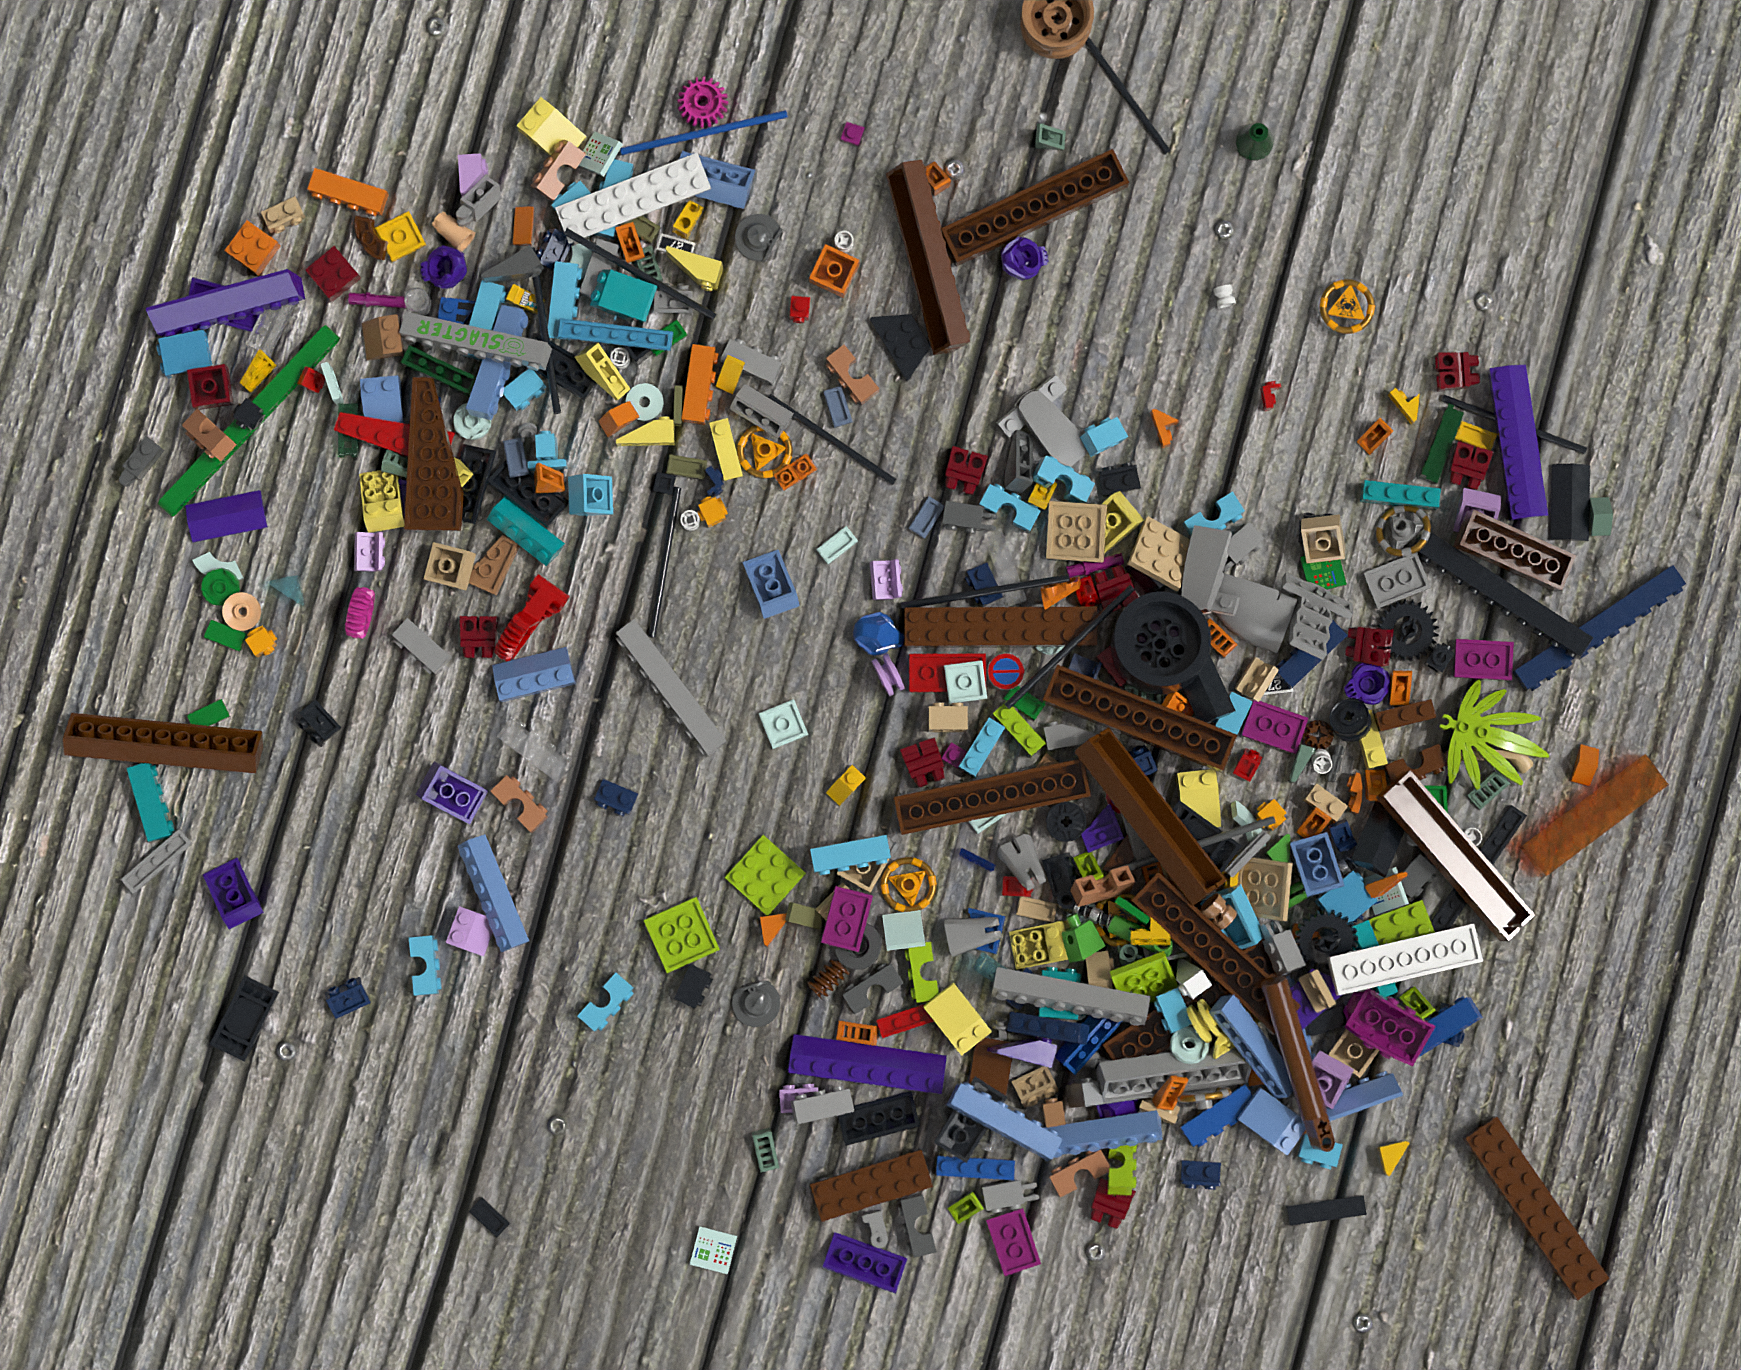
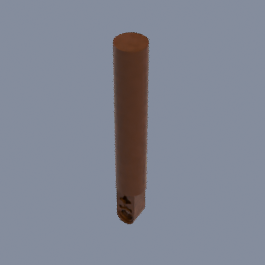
M1284 975L1270 977L1261 982V987L1301 1119L1304 1122L1311 1147L1329 1152L1335 1146V1139L1287 977Z

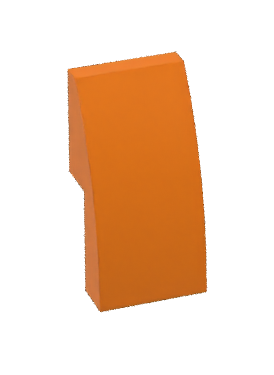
M804 454L775 473L774 477L785 491L818 469L809 455Z
M1355 772L1353 776H1349L1346 786L1349 787L1348 792L1355 794V796L1350 797L1348 807H1350L1349 812L1359 814L1362 802V780L1360 773Z

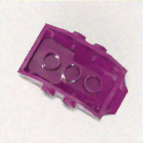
M1370 988L1365 991L1354 992L1343 1010L1347 1020L1345 1028L1363 1040L1362 1044L1370 1049L1375 1047L1380 1050L1379 1054L1385 1058L1390 1059L1392 1057L1413 1067L1430 1038L1435 1025L1415 1015L1416 1011L1408 1006L1405 1008L1398 1005L1399 1001L1390 996L1386 998Z

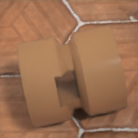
M1216 893L1204 902L1200 912L1208 919L1212 918V923L1220 930H1223L1235 919L1237 912L1229 904L1225 905L1226 901Z

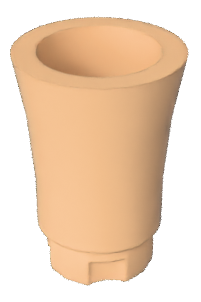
M444 211L439 213L432 223L437 232L455 249L460 251L465 250L475 237L474 231L467 227L459 226L457 220L447 215Z

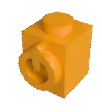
M709 496L700 501L701 504L698 505L700 510L697 513L701 521H706L709 528L726 520L725 515L728 512L721 498L716 499V497L711 498Z
M263 625L250 631L247 634L248 638L245 639L256 657H260L263 654L265 656L271 654L275 650L274 647L277 646L275 642L277 637L272 630L268 631Z
M1272 799L1268 804L1263 802L1257 808L1259 812L1256 814V821L1271 816L1275 818L1276 823L1265 826L1267 829L1270 828L1274 831L1286 820L1284 815L1287 812L1275 799Z

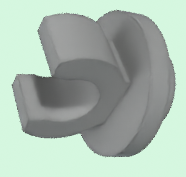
M524 423L519 426L518 434L521 436V441L525 442V437H531L532 442H535L537 427L531 423Z
M1005 1018L997 1019L992 1024L993 1028L999 1031V1039L1007 1038L1006 1029L1008 1028L1009 1021Z

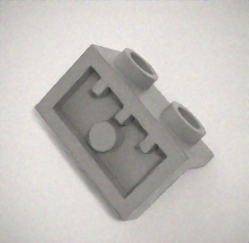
M664 283L692 299L693 286H689L687 283H679L677 285ZM656 289L654 312L692 313L691 307Z

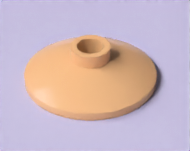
M244 592L235 593L223 605V618L235 630H249L258 623L261 617V606L258 600L251 594ZM240 608L246 609V613L244 615H241L239 613Z

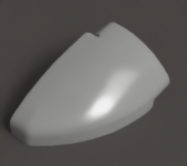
M1224 573V578L1218 592L1239 596L1240 602L1235 616L1215 613L1227 629L1248 644L1277 653L1297 599L1279 594V591Z

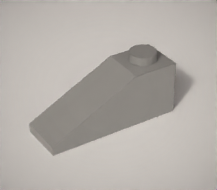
M1058 722L1047 723V727L1043 728L1047 751L1080 746L1096 735V733L1068 725H1058Z

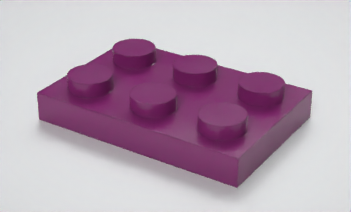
M1455 639L1454 678L1511 681L1514 642Z
M1253 700L1241 736L1296 755L1308 717L1262 701L1257 702Z
M835 886L821 943L859 952L873 895Z
M1023 1208L986 1220L1004 1276L1041 1264Z

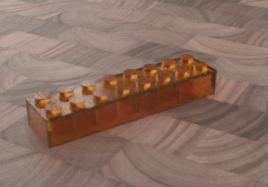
M1646 754L1641 755L1519 847L1542 877H1546L1669 784Z

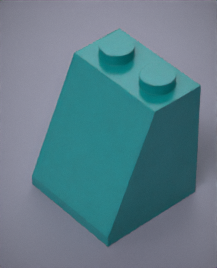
M602 269L597 277L596 288L591 294L590 306L628 322H646L657 286L611 269Z
M1046 967V970L1041 972V976L1078 983L1081 981V974L1077 973V969L1065 968V972H1058L1056 967ZM1046 1006L1038 1007L1039 1017L1078 1020V1014H1074L1072 1011H1057Z

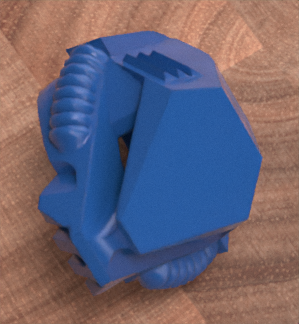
M881 612L861 617L857 620L853 629L855 642L866 653L873 656L883 655L891 648L896 649L903 646L905 635L894 626V621L888 615Z

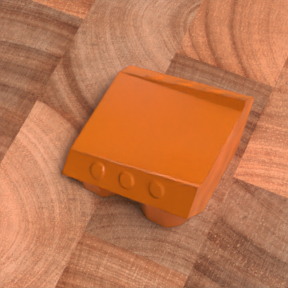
M1072 577L1070 582L1041 586L1044 609L1046 610L1078 590L1081 585L1080 577Z

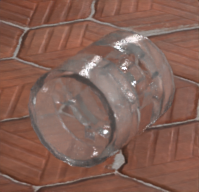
M415 287L410 289L405 295L404 302L410 313L423 316L429 313L432 302L425 290Z

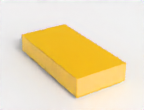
M727 355L715 387L733 394L745 362Z
M1461 421L1455 440L1491 451L1497 434Z

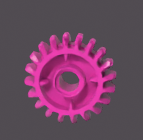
M703 76L702 82H699L696 77L694 84L689 80V88L683 85L682 89L685 92H679L681 98L677 99V103L681 104L678 110L684 111L681 117H687V123L693 120L694 127L697 126L698 122L700 123V128H704V123L711 127V121L718 124L717 117L720 119L724 118L720 112L727 113V108L723 106L729 105L728 101L724 100L728 98L727 93H723L725 88H718L720 85L718 81L713 84V78L706 82V78ZM704 98L708 100V103L705 106H700L698 104V101L700 99Z
M357 587L354 590L345 623L347 636L356 639H363L366 636L375 603V593L373 590L365 587Z

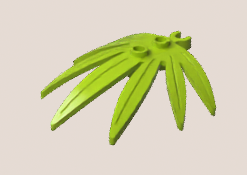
M1477 680L1469 688L1462 700L1457 721L1453 720L1451 716L1444 714L1442 718L1448 721V725L1440 724L1439 726L1442 730L1449 728L1454 730L1447 758L1448 782L1452 784L1456 778L1462 750L1468 776L1476 790L1480 789V770L1476 756L1471 748L1474 746L1482 757L1497 771L1514 783L1522 786L1523 781L1514 767L1496 750L1486 745L1485 742L1517 754L1548 758L1549 754L1530 740L1507 730L1490 727V725L1527 724L1540 721L1541 717L1519 712L1497 713L1481 717L1480 714L1496 705L1507 691L1506 689L1496 691L1482 699L1473 708L1481 690V681Z

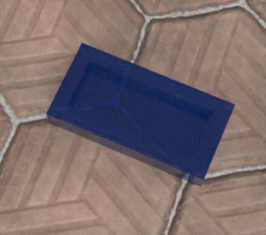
M964 848L959 852V856L990 872H993L996 867L995 864Z

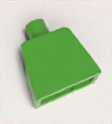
M1077 913L1066 917L1070 927L1063 931L1061 935L1069 963L1082 961L1105 947L1091 920L1080 922Z

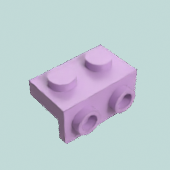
M383 532L355 533L354 571L378 572L382 570L385 564L383 556L385 538L383 537Z
M899 560L870 562L873 600L900 598L903 586L900 581L901 566Z
M802 1084V1088L795 1089V1085L783 1086V1090H779L781 1113H792L790 1101L795 1100V1096L806 1094L807 1097L814 1096L813 1092L818 1091V1087H814V1084Z

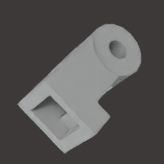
M881 1210L862 1214L864 1223H870L872 1245L876 1248L884 1247L888 1242V1237Z

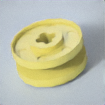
M1201 999L1197 1002L1199 1011L1192 1005L1187 1007L1186 1010L1195 1030L1204 1042L1208 1043L1212 1040L1210 1031L1217 1037L1222 1035L1223 1031L1210 1015V1006L1205 1000Z

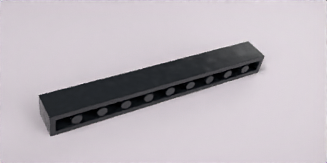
M1432 532L1428 542L1418 551L1421 561L1426 564H1433L1436 566L1435 569L1443 575L1447 573L1456 584H1464L1473 595H1481L1490 606H1498L1501 608V613L1508 617L1510 615L1517 619L1516 622L1523 627H1530L1536 636L1540 638L1544 636L1553 647L1557 649L1561 647L1570 658L1580 659L1593 640L1592 636Z

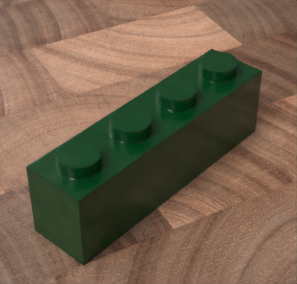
M409 345L401 361L404 367L423 376L431 377L434 381L470 397L476 376Z

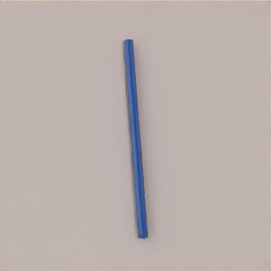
M786 110L622 147L620 151L621 155H626L788 118Z

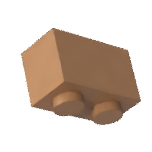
M1057 1098L1045 1099V1103L1041 1104L1045 1127L1066 1125L1062 1101H1058Z

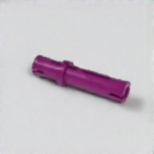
M349 292L348 304L406 309L407 296L371 294V292Z
M1118 553L1104 557V562L1082 561V563L1066 566V572L1072 578L1124 565L1123 555Z

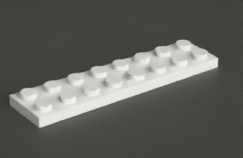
M698 153L555 207L564 232L568 228L586 238L711 189L700 157ZM567 237L569 244L576 242L571 238Z
M1470 924L1328 957L1336 996L1483 962L1475 925Z

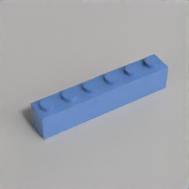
M502 305L493 331L522 337L523 329L528 324V317L523 309ZM487 357L482 360L466 406V410L471 416L488 420L493 419V416L498 411L499 398L504 393L505 381L510 376V362L503 361V363L493 361L492 358Z
M481 835L458 845L460 856L463 858L467 873L472 880L474 890L479 897L481 907L486 914L489 926L493 931L501 953L528 942L529 939L486 835Z
M1234 994L1220 997L1209 1011L1210 1015L1275 1099L1289 1097L1293 1089L1283 1057L1277 1052L1272 1042L1267 1039L1261 1028L1257 1026L1251 1015L1244 1009Z
M964 1082L963 1084L959 1083L956 1085L946 1104L947 1106L1047 1161L1053 1159L1062 1141V1138L1058 1137L1059 1133L1052 1129L1046 1130L1042 1128V1124L1036 1120H1027L1024 1118L1025 1115L1017 1110H1014V1112L1009 1110L1007 1104L991 1100V1096L981 1091L978 1093L973 1090L974 1086Z
M1157 1110L1044 1128L1059 1133L1058 1137L1062 1138L1054 1155L1055 1158L1064 1154L1076 1155L1084 1151L1096 1152L1104 1148L1115 1149L1123 1145L1135 1146L1138 1143H1154L1157 1140H1163L1161 1118Z

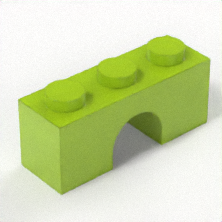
M1003 704L992 714L1016 739L1020 747L1030 758L1046 744L1013 706L1008 709Z
M926 942L925 946L912 947L905 950L906 961H910L911 969H908L909 980H913L914 988H910L912 1000L916 999V1003L930 1001L939 994L937 980L926 981L920 975L921 966L926 962L934 961L931 942Z
M1123 1145L1115 1149L1109 1148L1108 1159H1117L1122 1162L1123 1166L1120 1168H1109L1108 1194L1131 1195L1132 1188L1136 1189V1177H1133V1171H1136L1137 1159H1133V1153H1136L1137 1145Z

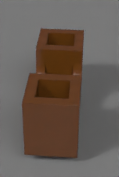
M1432 699L1373 714L1379 733L1436 718Z
M1437 744L1419 752L1421 765L1418 769L1409 768L1404 758L1383 766L1390 784L1404 771L1411 770L1419 781L1427 778L1425 775L1427 773L1433 772V775L1443 772V767L1447 766V762L1440 745Z

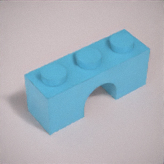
M1047 455L1039 460L1033 473V481L1045 488L1054 484L1055 479L1064 482L1066 493L1063 498L1069 502L1086 503L1095 485L1088 476L1076 473L1072 467L1062 465L1056 458Z
M990 484L979 506H984V510L992 514H997L1002 506L1008 505L1013 507L1016 511L1013 525L1030 533L1041 510L1032 503L1028 502L1027 504L1021 500L1022 497L1013 492L1011 495L1004 491L1005 488L1002 486Z
M1231 492L1215 503L1219 510L1218 519L1209 521L1199 512L1184 521L1183 525L1189 535H1192L1194 525L1224 530L1227 528L1225 524L1232 521L1235 523L1243 518L1241 514L1245 510L1235 494Z
M988 718L961 762L959 769L975 778L1005 727Z
M432 935L410 937V957H422L427 964L426 971L422 975L412 976L414 996L439 994V989H442L441 978L437 977V970H440L439 958L436 959L435 951H438V940L434 939Z
M617 972L603 986L610 994L609 1004L606 1007L599 1008L594 1003L589 1002L578 1015L595 1032L598 1029L602 1031L608 1024L607 1018L610 1015L615 1016L621 1009L619 1006L623 1000L627 1002L634 994L632 992L634 987Z

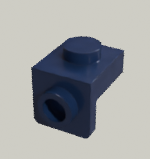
M709 466L705 469V472L715 486L707 491V495L716 497L724 491L722 488L725 485L721 480L723 475L718 468L714 469L712 466Z
M1346 818L1328 825L1333 842L1340 852L1349 851L1357 845Z

